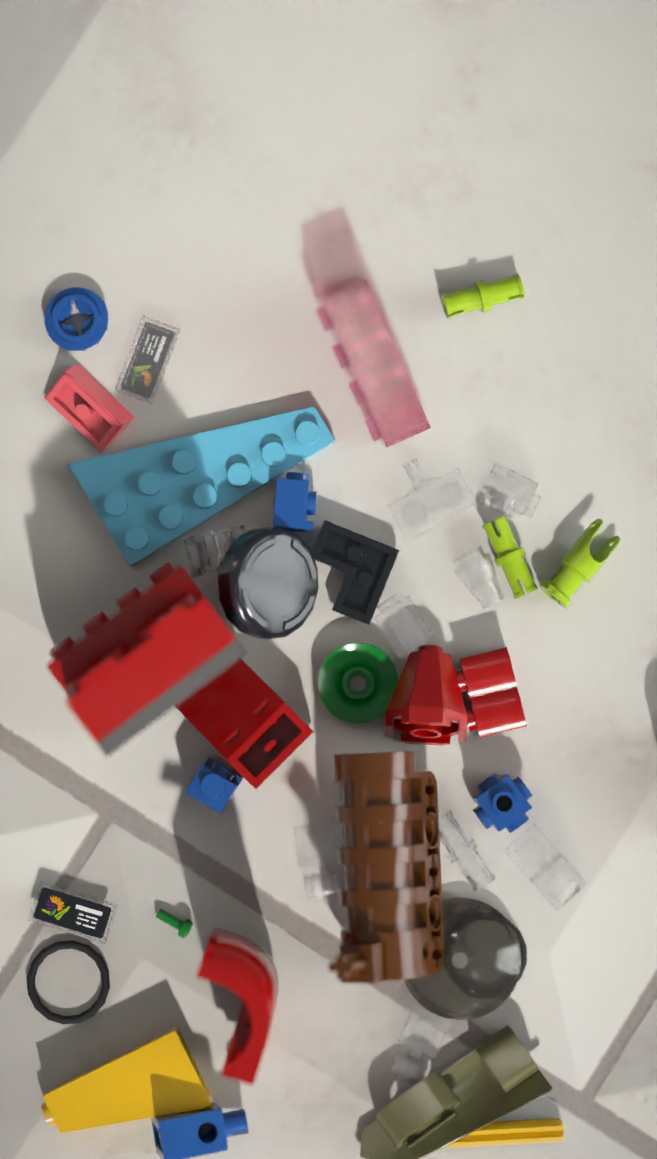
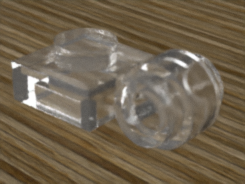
M334 822L294 827L298 867L313 866L311 874L304 875L306 899L314 898L315 902L329 901L331 896L339 895L336 871L328 872L327 868H325V864L338 863Z
M416 1004L413 1005L398 1039L399 1043L410 1047V1049L405 1053L397 1051L388 1072L395 1076V1081L410 1087L411 1084L415 1085L423 1079L428 1064L422 1061V1054L436 1059L452 1023L450 1019Z

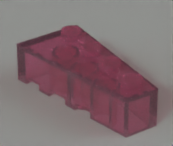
M356 276L314 295L320 307L315 310L325 332L331 331L336 345L332 346L336 359L341 368L347 366L353 379L352 382L348 383L357 405L364 403L370 416L364 421L373 441L375 442L380 439L382 444L388 448L430 429L429 422L367 280Z

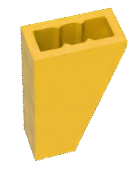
M177 1026L46 1091L43 1095L45 1103L41 1104V1109L48 1124L51 1127L57 1125L59 1132L65 1133L204 1109L212 1105L213 1098Z

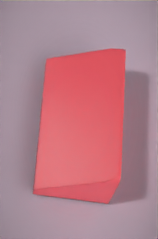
M79 364L65 370L44 397L100 452H103L134 419V416Z

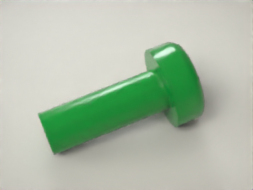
M160 909L156 915V918L179 930L178 936L182 938L189 934L193 926V922L188 918L182 921L163 909Z

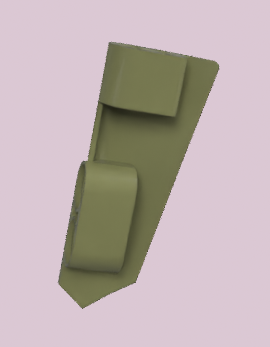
M507 1025L443 1072H434L382 1108L377 1113L376 1120L362 1130L360 1157L366 1159H423L551 1092L552 1086L541 1073L536 1062L518 1037Z

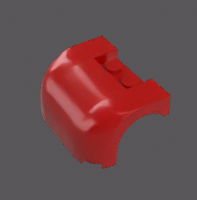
M215 927L210 934L197 977L222 985L232 990L243 1000L221 1076L254 1085L277 1002V970L270 956L253 941L237 933Z

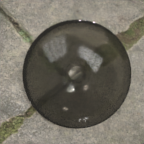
M465 897L442 900L444 927V964L442 970L436 974L404 979L412 996L424 1008L438 1016L453 1020L479 1018L496 1010L513 992L521 971L522 955L520 943L511 923L491 905L480 900ZM462 952L467 956L468 963L465 967L458 968L453 964L452 957L455 953Z

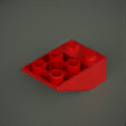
M241 658L175 706L255 789L314 732Z

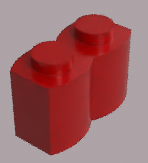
M507 647L461 658L459 660L461 668L455 669L460 691H467L471 707L465 708L469 732L477 730L478 737L482 738L526 727V719Z

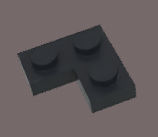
M325 520L312 550L313 558L317 562L347 573L332 611L370 625L399 550Z

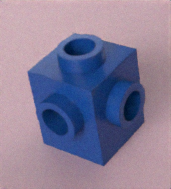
M494 773L476 786L480 793L473 797L478 805L473 809V812L486 829L494 826L499 832L506 828L511 833L529 820L526 812L532 806L527 800L533 795L519 776L512 780L507 774L499 778ZM502 795H506L511 799V807L507 811H500L496 806L497 799Z

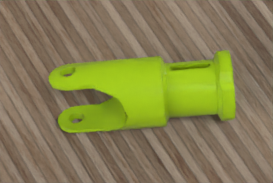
M601 519L594 520L561 558L562 565L548 582L543 581L539 585L548 597L566 609L571 605L569 599L582 583L589 582L620 543V537L613 536L597 554L591 556L589 550L591 541L603 525Z

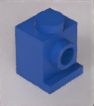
M287 472L286 479L277 478L273 528L313 533L314 522L306 521L307 515L315 516L317 497L316 491H309L310 474Z
M208 758L205 764L200 767L185 793L221 814L243 778Z

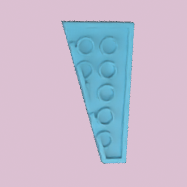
M313 406L82 460L68 465L127 562L132 567L335 442V439Z

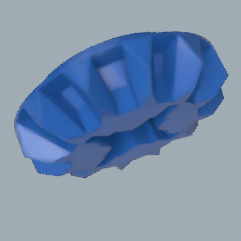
M79 287L68 288L56 294L47 305L44 316L46 331L54 343L67 351H85L99 344L101 338L108 330V311L104 302L94 292ZM72 304H75L76 309L79 310L81 315L94 316L82 322V335L78 334L73 325H60V323L72 318Z

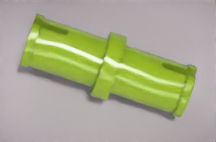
M517 273L513 276L485 283L483 280L476 281L473 287L447 294L443 293L441 294V302L445 316L449 319L453 316L479 309L482 313L490 311L491 306L516 299H524L525 293L522 280Z
M504 515L494 520L501 535H499L493 521L482 525V527L485 529L497 556L494 562L497 567L501 566L514 594L513 597L516 599L525 594L519 579H521L527 594L538 589V587L535 585L523 558L526 555L523 547H518L506 520L507 517Z

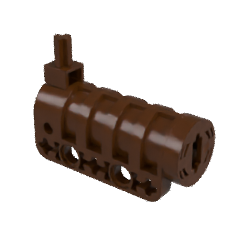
M415 751L333 754L334 781H340L341 806H335L336 823H342L343 847H337L338 865H344L345 888L339 889V906L346 907V929L340 930V954L336 955V962L329 963V971L337 972V980H341V983H376L383 980L412 979L439 973L444 964L445 950L436 778L430 771L416 772Z

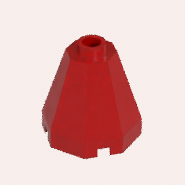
M422 645L419 646L418 651L410 652L386 709L385 736L393 738L394 731L401 733L402 742L421 745L450 744L451 736L458 735V742L466 741L467 713L451 655L444 653L442 647Z

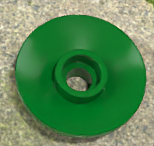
M350 643L337 648L325 659L318 675L319 695L327 710L340 720L356 724L371 722L384 715L398 683L397 671L391 659L379 648L366 643ZM354 676H361L365 679L366 686L362 691H354L351 688L350 681Z

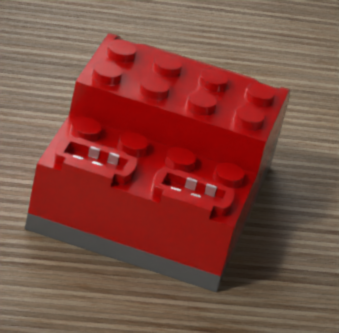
M169 562L161 566L149 576L152 584L141 592L135 586L116 600V604L119 607L109 616H106L103 611L98 613L83 625L82 629L85 633L75 641L68 636L50 650L49 655L52 658L48 660L47 669L66 692V704L106 757L246 654L237 638L180 563L174 567Z

